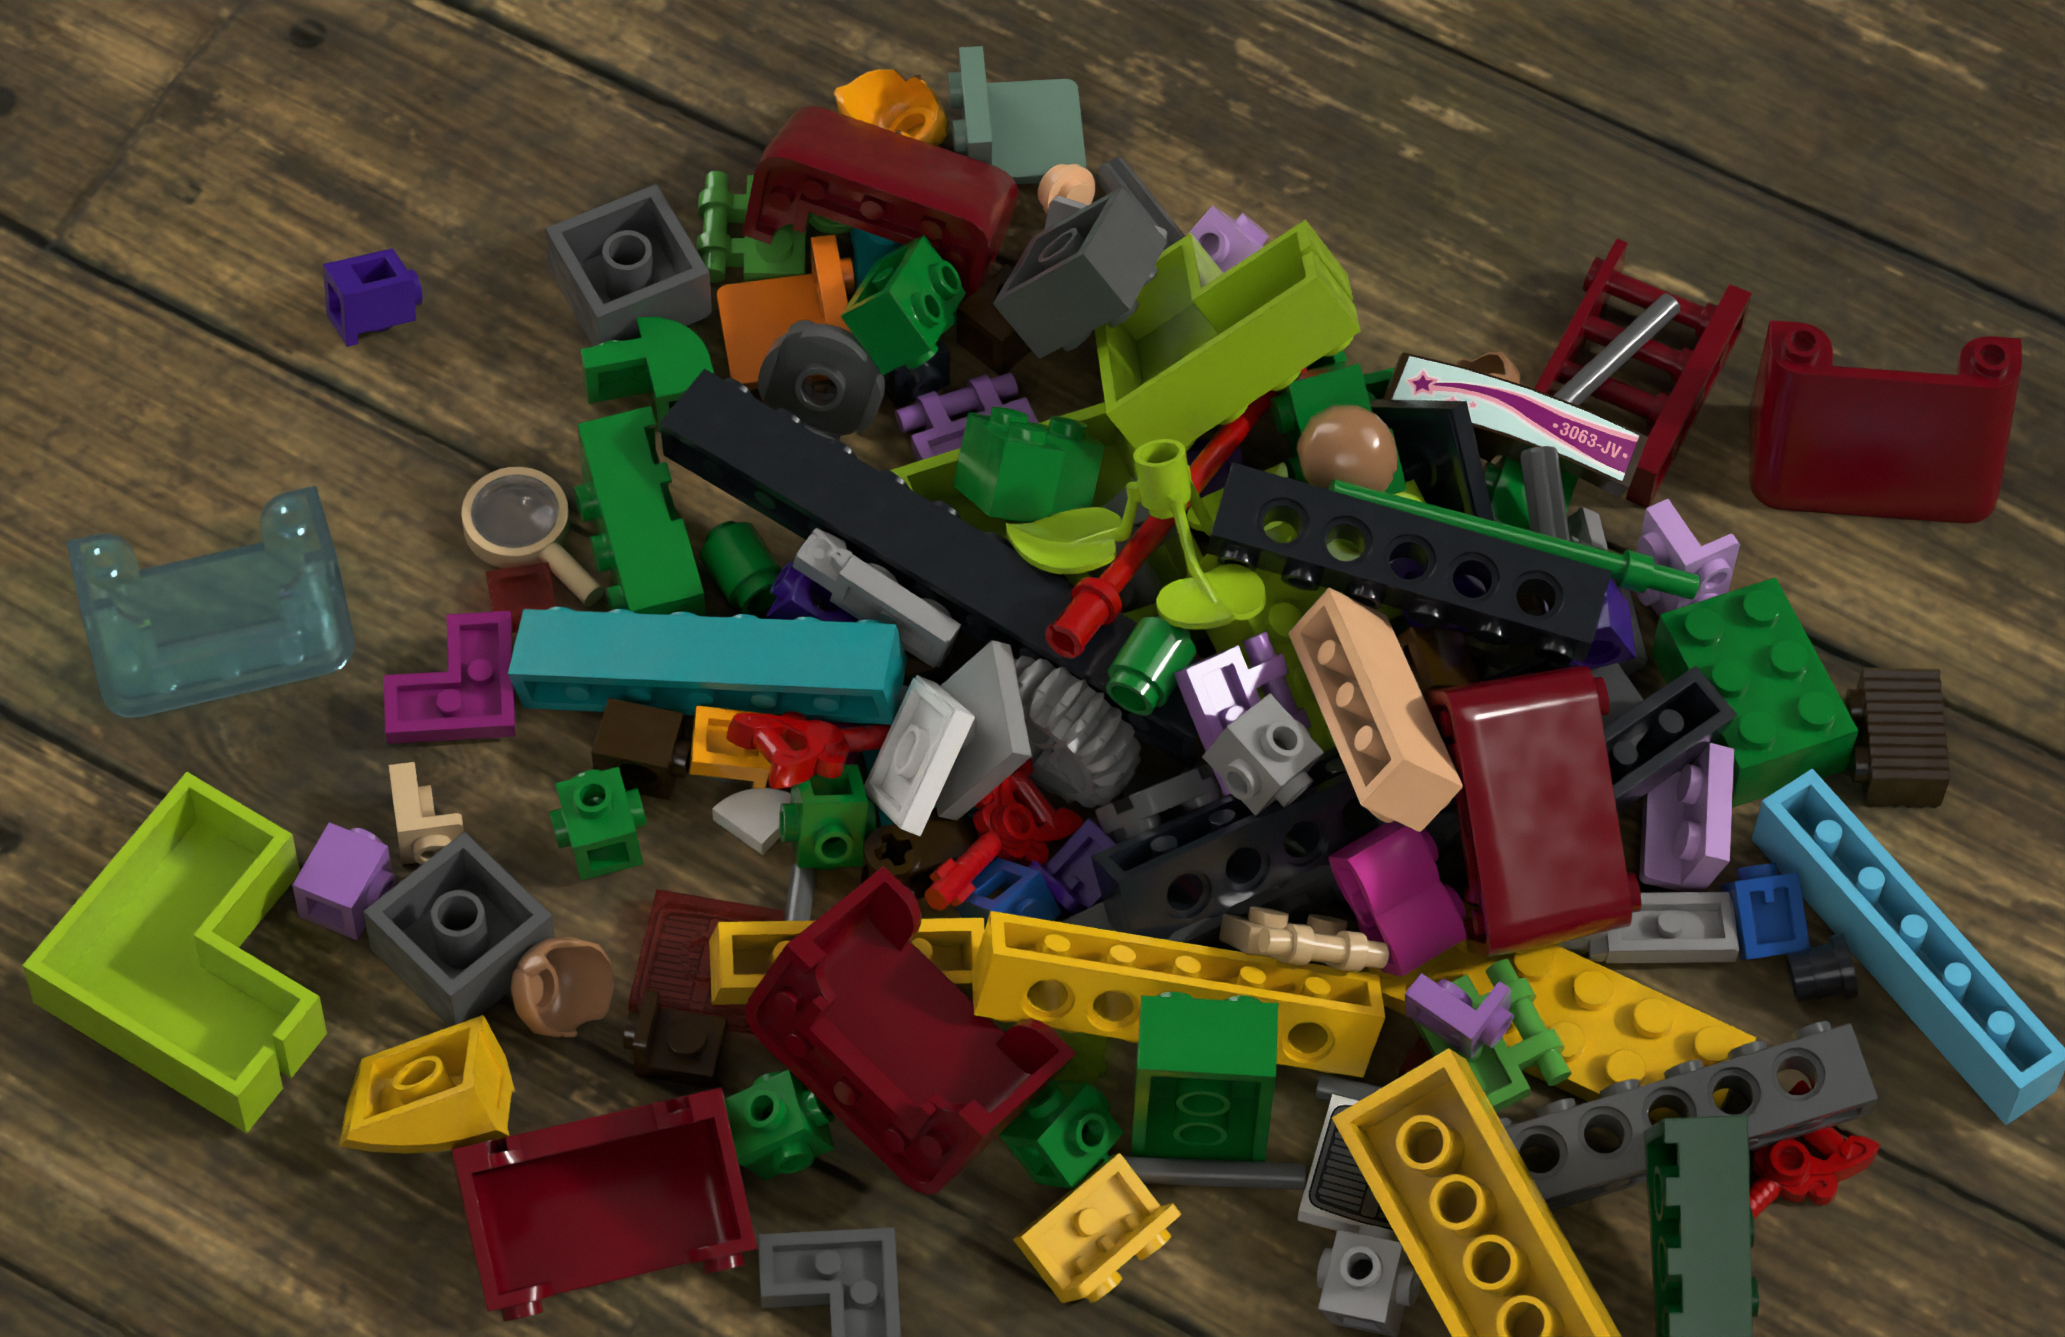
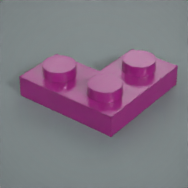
M510 611L446 614L447 672L384 675L385 735L387 744L516 737L515 690L508 675L513 655Z

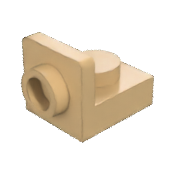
M415 762L389 765L401 865L411 863L424 864L464 832L462 815L453 813L435 816L431 785L418 787Z

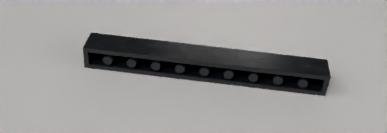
M705 368L660 421L663 455L805 540L808 539L816 528L844 540L846 549L851 551L852 555L867 564L874 563L884 567L896 578L898 584L921 599L929 598L945 607L952 619L961 624L959 631L983 646H986L991 640L1010 644L1013 659H1019L1023 655L1032 657L1036 661L1040 658L1046 659L1057 669L1059 667H1066L1072 676L1079 680L1086 679L1089 687L1098 693H1104V699L1111 706L1121 710V719L1132 725L1135 736L1190 769L1195 767L1206 752L1178 684L1166 703L1161 707H1155L1152 713L1146 716L1127 711L1108 695L1106 691V685L1110 680L1108 669L1137 625V622L1123 615L1122 611L1110 625L1101 626L1087 643L1084 651L1075 658L1063 657L1049 646L1046 641L1045 631L1071 602V591L1075 586L1069 583L1064 574L1049 573L1028 563L1003 536L991 531L986 533L963 521L959 513L950 505L938 500L929 501L912 491L907 483L894 472L885 469L876 470L859 460L856 454L841 441L836 439L825 440L805 428L802 421L790 411L782 408L774 410L754 398L752 393L739 381L732 378L723 380ZM1194 656L1189 666L1205 658L1198 659Z

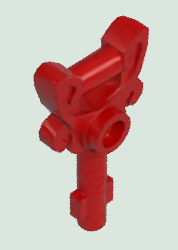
M786 711L781 716L739 713L733 716L728 726L726 739L734 745L747 750L757 749L771 764L768 777L770 787L781 789L806 782L816 774L832 779L840 777L843 773L848 753L881 749L891 725L870 724L839 728L819 719L808 721L805 714L796 711Z
M1031 757L975 805L979 810L974 813L973 822L978 831L979 838L955 862L952 858L945 860L929 876L934 883L925 891L924 896L927 903L935 910L942 911L950 903L953 907L962 904L976 889L971 882L996 856L1011 862L1019 860L1021 865L1029 867L1034 860L1044 864L1048 861L1049 856L1047 846L1073 834L1083 825L1084 820L1074 811L1063 807L1055 810L1030 779L1029 775L1033 772Z
M1801 1080L1788 1093L1804 1095L1809 1093L1811 1089L1805 1081ZM1828 1127L1802 1135L1806 1141L1827 1157L1825 1160L1810 1155L1808 1149L1802 1143L1794 1140V1138L1752 1150L1755 1152L1752 1161L1753 1170L1759 1176L1749 1187L1753 1219L1758 1217L1778 1196L1797 1203H1801L1808 1196L1816 1205H1828L1835 1199L1839 1181L1858 1174L1872 1164L1878 1153L1879 1143L1864 1136L1851 1135L1846 1139L1834 1128Z

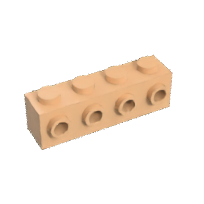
M1328 588L1288 632L1361 806L1368 808L1374 816L1386 823L1396 821L1421 832L1450 803L1463 785L1387 615Z

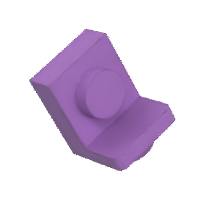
M1422 973L1405 993L1406 1015L1471 1060L1483 1044L1490 1048L1494 1047L1503 1037L1514 1018V1014L1508 1011L1511 1006V988L1500 981L1477 1011L1471 1007L1473 1005L1472 999L1457 985L1445 979H1441L1437 984Z

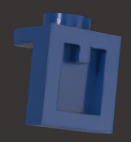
M1776 863L1737 868L1739 881L1720 885L1721 892L1730 893L1733 903L1740 960L1789 954L1810 947L1798 872L1778 875Z

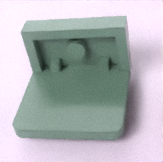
M983 46L959 47V72H948L950 108H960L961 120H952L953 149L955 153L1006 171L1016 184L1040 183L1045 173L1059 164H1078L1086 169L1079 92L1076 82L1071 79L987 83Z

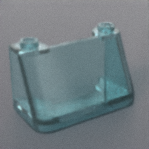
M316 486L282 493L273 497L264 506L260 514L262 543L139 570L136 555L131 544L120 536L110 533L96 534L66 541L101 697L110 711L126 718L143 717L327 675L340 670L350 661L355 651V638L337 554Z

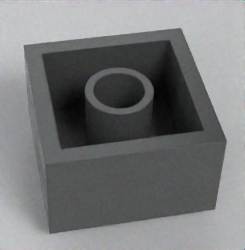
M657 184L545 228L549 271L592 346H597L609 340L625 341L638 338L636 318L662 317L687 326L712 316L710 272Z
M1120 187L1034 235L993 305L1039 359L1061 347L1066 352L1071 351L1082 344L1094 329L1105 323L1110 327H1115L1127 320L1139 306L1136 298L1141 289L1157 274L1158 269L1155 264L1164 250L1167 241L1125 189Z
M465 831L363 911L370 950L449 1027L479 1017L509 993L512 973L517 967L519 959L537 942L555 937L552 915Z

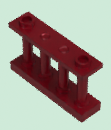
M1617 238L1606 259L1596 257L1593 260L1583 284V291L1587 293L1534 389L1553 396L1561 389L1562 385H1565L1584 368V366L1575 362L1587 340L1606 347L1625 330L1623 327L1600 318L1611 296L1647 309L1662 294H1669L1677 300L1680 312L1671 320L1696 330L1695 336L1699 337L1700 340L1695 349L1684 347L1681 352L1650 339L1631 357L1672 374L1671 381L1676 382V385L1671 394L1660 392L1657 397L1609 377L1590 395L1648 419L1647 426L1651 427L1652 430L1648 435L1626 495V500L1647 508L1650 507L1744 329L1752 293L1729 284L1719 304L1715 305L1708 302L1706 307L1622 273L1628 242Z

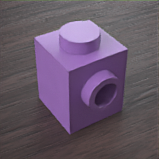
M329 822L292 885L298 915L302 919L358 940L366 926L363 911L396 886V875L392 873L388 846L376 835L361 828L347 830Z

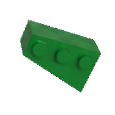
M647 406L577 423L583 484L573 487L581 521L584 523L593 520L597 535L590 536V545L598 573L609 571L614 585L606 588L610 611L625 609L637 614L657 615L689 612L697 616H706L704 591L684 520L678 517L668 484L672 483L667 462L660 463L656 451V422L652 407Z

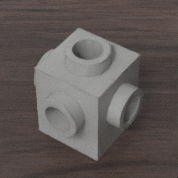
M1270 693L1229 724L1202 757L1222 778L1227 790L1234 797L1242 800L1256 816L1275 800L1285 808L1297 799L1313 783L1314 780L1307 772L1324 752L1312 740L1305 726L1294 720Z
M1361 1225L1358 1234L1337 1230L1333 1249H1324L1317 1271L1318 1288L1323 1289L1318 1310L1331 1324L1398 1337L1405 1306L1412 1307L1415 1304L1421 1280L1394 1231L1372 1225Z

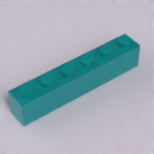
M552 607L548 610L523 609L508 675L523 708L604 712L608 698L684 713V715L694 716L697 705L768 713L781 716L786 711H796L805 714L808 721L819 719L825 722L892 725L898 712L900 689L903 685L908 659L896 624H885L873 619H863L855 623L821 621L813 617L781 620L760 619L748 614H738L733 617L697 616L689 612L657 615L637 614L625 609H615L609 612L574 611L566 607Z

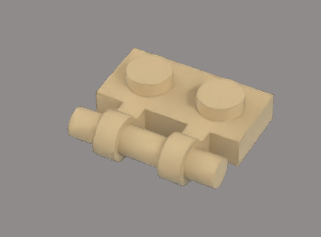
M1254 906L1250 907L1248 917L1223 914L1219 940L1245 953L1271 956L1283 963L1307 965L1310 961L1321 962L1337 970L1360 972L1364 967L1383 969L1389 958V948L1385 942L1367 940L1363 933L1346 931L1348 922L1342 919L1309 914L1307 924L1288 922L1289 914Z

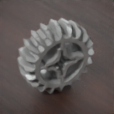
M1023 655L1019 659H1013L1032 755L1033 772L1029 775L1030 779L1034 784L1036 783L1049 793L1061 796L1068 804L1076 800L1082 806L1094 808L1096 805H1107L1114 796L1117 797L1125 789L1135 775L1134 770L1141 762L1139 752L1142 747L1133 736L1135 731L1132 725L1121 719V710L1111 706L1104 699V693H1098L1089 687L1086 679L1079 680L1072 676L1066 667H1059L1057 669L1046 659L1040 658L1036 661L1032 657Z

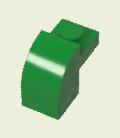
M639 317L636 318L638 338L625 341L609 340L597 346L580 349L583 383L588 404L649 393L658 432H661L660 421L704 368L713 374L714 371L705 344L690 328L667 318Z

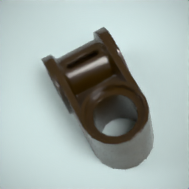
M937 807L933 808L921 836L900 829L895 823L873 830L866 838L863 855L866 865L863 867L861 884L884 866L897 879H901V883L913 892L917 900L924 898L925 891L934 883L929 876L945 860L952 858L955 862L979 838L968 812L955 821L938 817ZM887 842L886 852L882 853L883 843Z

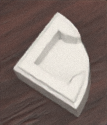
M754 788L740 791L725 798L712 808L713 820L761 855H764L780 838L781 803L791 802V793L772 788Z

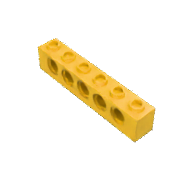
M990 911L972 969L975 1016L993 1018L1000 1022H1018L1021 1019L1032 1018L1043 1022L1051 1028L1064 1032H1081L1119 1038L1131 1043L1138 1042L1141 995L1157 996L1164 992H1182L1196 999L1225 1000L1233 996H1250L1265 1003H1279L1276 1064L1312 1069L1326 1074H1343L1363 1078L1385 1020L1378 974L1343 971L1311 963L1307 965L1287 964L1268 956Z

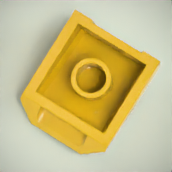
M481 1015L362 1058L346 1103L339 1147L369 1152L404 1154L443 1152L510 1136L508 1119L511 1095L515 1092L506 1056L485 1016Z

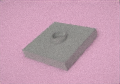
M991 640L941 685L947 693L973 714L975 719L936 801L938 817L957 821L1032 757L1010 644Z

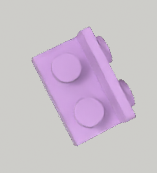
M1709 743L1692 765L1687 764L1682 772H1676L1643 795L1639 871L1641 882L1679 892H1704L1730 862L1733 748Z

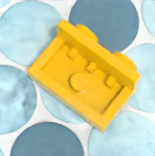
M1117 1153L1110 1155L1083 1178L1074 1189L1069 1190L1015 1236L1013 1241L1061 1303L1085 1297L1090 1303H1093L1105 1296L1121 1282L1123 1278L1117 1270L1134 1255L1139 1261L1149 1257L1171 1238V1234L1166 1228L1181 1215V1212L1174 1203L1160 1206L1123 1156Z

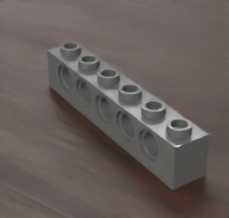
M1822 1021L1796 1030L1791 1034L1793 1041L1770 1048H1768L1764 1040L1747 1043L1731 1050L1727 1054L1729 1060L1707 1067H1704L1702 1060L1684 1062L1664 1072L1665 1079L1640 1087L1637 1079L1625 1080L1601 1090V1099L1576 1106L1574 1099H1562L1536 1110L1537 1118L1515 1125H1512L1510 1118H1500V1121L1519 1154L1526 1148L1539 1146L1547 1149L1554 1156L1556 1166L1551 1171L1534 1173L1528 1170L1550 1210L1554 1211L1647 1183L1643 1131L1652 1126L1648 1114L1655 1109H1672L1681 1118L1736 1116L1722 1112L1713 1100V1094L1718 1090L1726 1088L1736 1090L1743 1095L1747 1102L1748 1109L1737 1115H1748L1749 1151L1776 1144L1782 1140L1792 1139L1868 1116L1872 1112L1878 1097L1851 1023L1832 1029L1829 1021ZM1788 1069L1800 1071L1810 1081L1811 1091L1804 1095L1789 1094L1779 1085L1777 1074ZM1595 1127L1607 1128L1618 1137L1620 1148L1608 1154L1597 1153L1587 1145L1584 1134Z

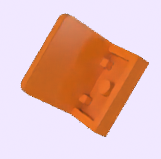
M835 234L811 237L812 274L726 284L718 289L717 304L730 378L739 381L748 390L758 389L760 368L769 348L777 338L787 333L790 326L795 322L807 320L815 324L837 326L851 332L841 318V314L848 305L847 295L855 294L853 267L850 257L839 258ZM821 374L807 376V378L813 381L831 380Z

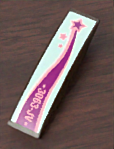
M1404 352L1398 358L1382 399L1467 401L1480 458L1491 462L1498 453H1501L1521 463L1520 456L1522 451L1534 447L1552 446L1558 451L1560 472L1565 470L1619 498L1631 484L1648 439L1647 436L1595 412L1531 387L1467 367Z

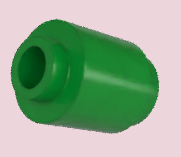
M726 521L715 526L706 535L705 544L700 551V559L732 607L740 608L743 614L753 616L768 611L777 598L770 593V589L782 570L781 566L752 523Z
M1160 615L1157 618H1141L1108 669L1110 680L1106 685V691L1112 700L1127 711L1143 716L1151 714L1155 707L1163 706L1178 684L1174 673L1188 667L1196 654V648L1190 639L1191 634L1189 630L1170 625Z

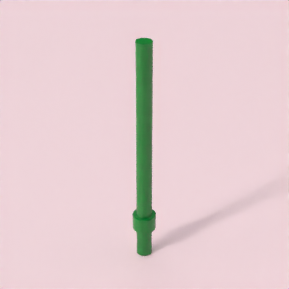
M1336 479L1332 480L1329 490L1610 570L1612 571L1610 578L1616 580V586L1623 589L1644 593L1649 588L1693 600L1699 588V575L1655 564L1653 556L1631 550H1626L1621 555Z

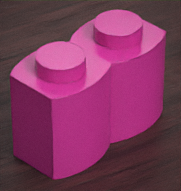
M1396 821L1385 823L1328 856L1337 884L1356 915L1360 932L1366 936L1367 940L1385 942L1388 945L1389 958L1387 964L1383 969L1380 968L1383 973L1402 977L1467 939L1462 919L1466 916L1465 907L1457 892L1450 885L1442 884L1435 863L1439 859V852L1433 838L1425 828L1419 832Z

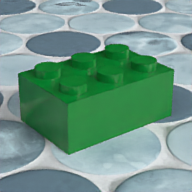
M1776 577L1660 614L1651 656L1666 685L1696 665L1738 714L1715 742L1717 745L1734 749L1732 808L1770 796L1811 769L1821 778L1847 770L1858 729Z
M1164 992L1157 996L1141 995L1130 1157L1265 1161L1276 1080L1279 1003H1265L1250 996H1233L1225 1000L1196 999L1182 992Z

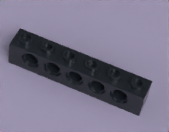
M1232 462L1207 554L1217 556L1218 562L1222 565L1239 564L1250 568L1254 572L1256 568L1280 574L1281 580L1284 583L1301 590L1316 591L1319 589V586L1331 588L1345 593L1344 595L1373 609H1380L1384 604L1408 611L1407 616L1422 625L1443 627L1446 623L1467 628L1471 630L1470 634L1474 638L1488 644L1502 646L1512 641L1533 647L1534 653L1538 657L1560 664L1571 663L1572 659L1584 662L1593 643L1612 573L1610 570ZM1271 522H1285L1295 529L1298 537L1287 543L1275 542L1266 535L1263 528ZM1338 539L1348 540L1358 548L1360 556L1352 561H1341L1329 553L1326 545ZM1401 557L1413 559L1421 566L1423 575L1416 579H1403L1393 572L1390 562ZM1464 575L1473 576L1483 583L1486 593L1476 598L1466 597L1457 591L1453 580ZM1527 593L1538 595L1547 603L1549 612L1541 616L1529 615L1519 607L1516 598Z

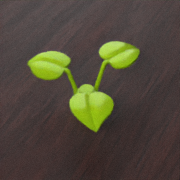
M1152 440L1142 444L1134 451L1133 458L1137 481L1126 484L1128 499L1122 519L1118 514L1106 508L1087 507L1051 515V517H1045L1030 523H1006L1007 535L1018 554L1031 565L1055 574L1084 573L1103 567L1116 558V543L1124 542L1130 538L1138 505L1141 502L1148 509L1149 514L1155 518L1168 519L1174 517L1187 568L1191 576L1190 578L1173 581L1160 590L1156 603L1158 613L1163 620L1174 627L1183 629H1210L1230 624L1234 619L1247 620L1253 618L1263 610L1266 603L1264 583L1258 574L1250 568L1239 564H1226L1206 573L1202 571L1189 526L1211 536L1224 488L1201 498L1191 480L1190 466L1187 464L1185 447L1176 440ZM1284 462L1264 470L1265 472L1288 478V471ZM1187 502H1189L1191 507L1186 516L1185 510L1187 509ZM1281 521L1271 522L1263 529L1264 531L1276 529L1286 523Z

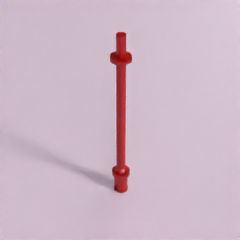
M1270 390L1250 403L1239 418L1229 424L1222 425L1190 465L1191 480L1199 494L1269 409L1270 398L1277 396L1276 391ZM1149 515L1099 578L1085 577L1075 585L1071 591V602L1045 631L1047 643L1057 654L1070 659L1075 658L1077 655L1079 656L1099 628L1104 625H1110L1117 618L1122 609L1119 593L1176 524L1174 517L1160 519Z

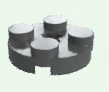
M802 320L792 324L788 332L777 338L769 348L760 368L758 390L762 401L766 396L769 406L774 410L782 408L790 411L802 421L805 428L827 441L829 439L840 440V437L843 435H849L857 431L856 435H858L870 426L883 399L885 378L853 333L837 326L815 324L812 321ZM817 374L827 376L834 382L836 388L829 387L825 394L818 393L814 390L815 381L807 378V376Z
M1206 764L1094 811L1103 833L1113 832L1116 842L1119 843L1163 824L1159 815L1161 811L1172 807L1177 818L1222 798L1213 768Z

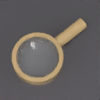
M507 467L483 476L469 489L463 501L461 514L466 542L476 556L490 565L503 569H526L543 563L585 606L595 604L602 597L604 588L562 547L567 539L570 528L569 509L564 491L553 478L532 468Z

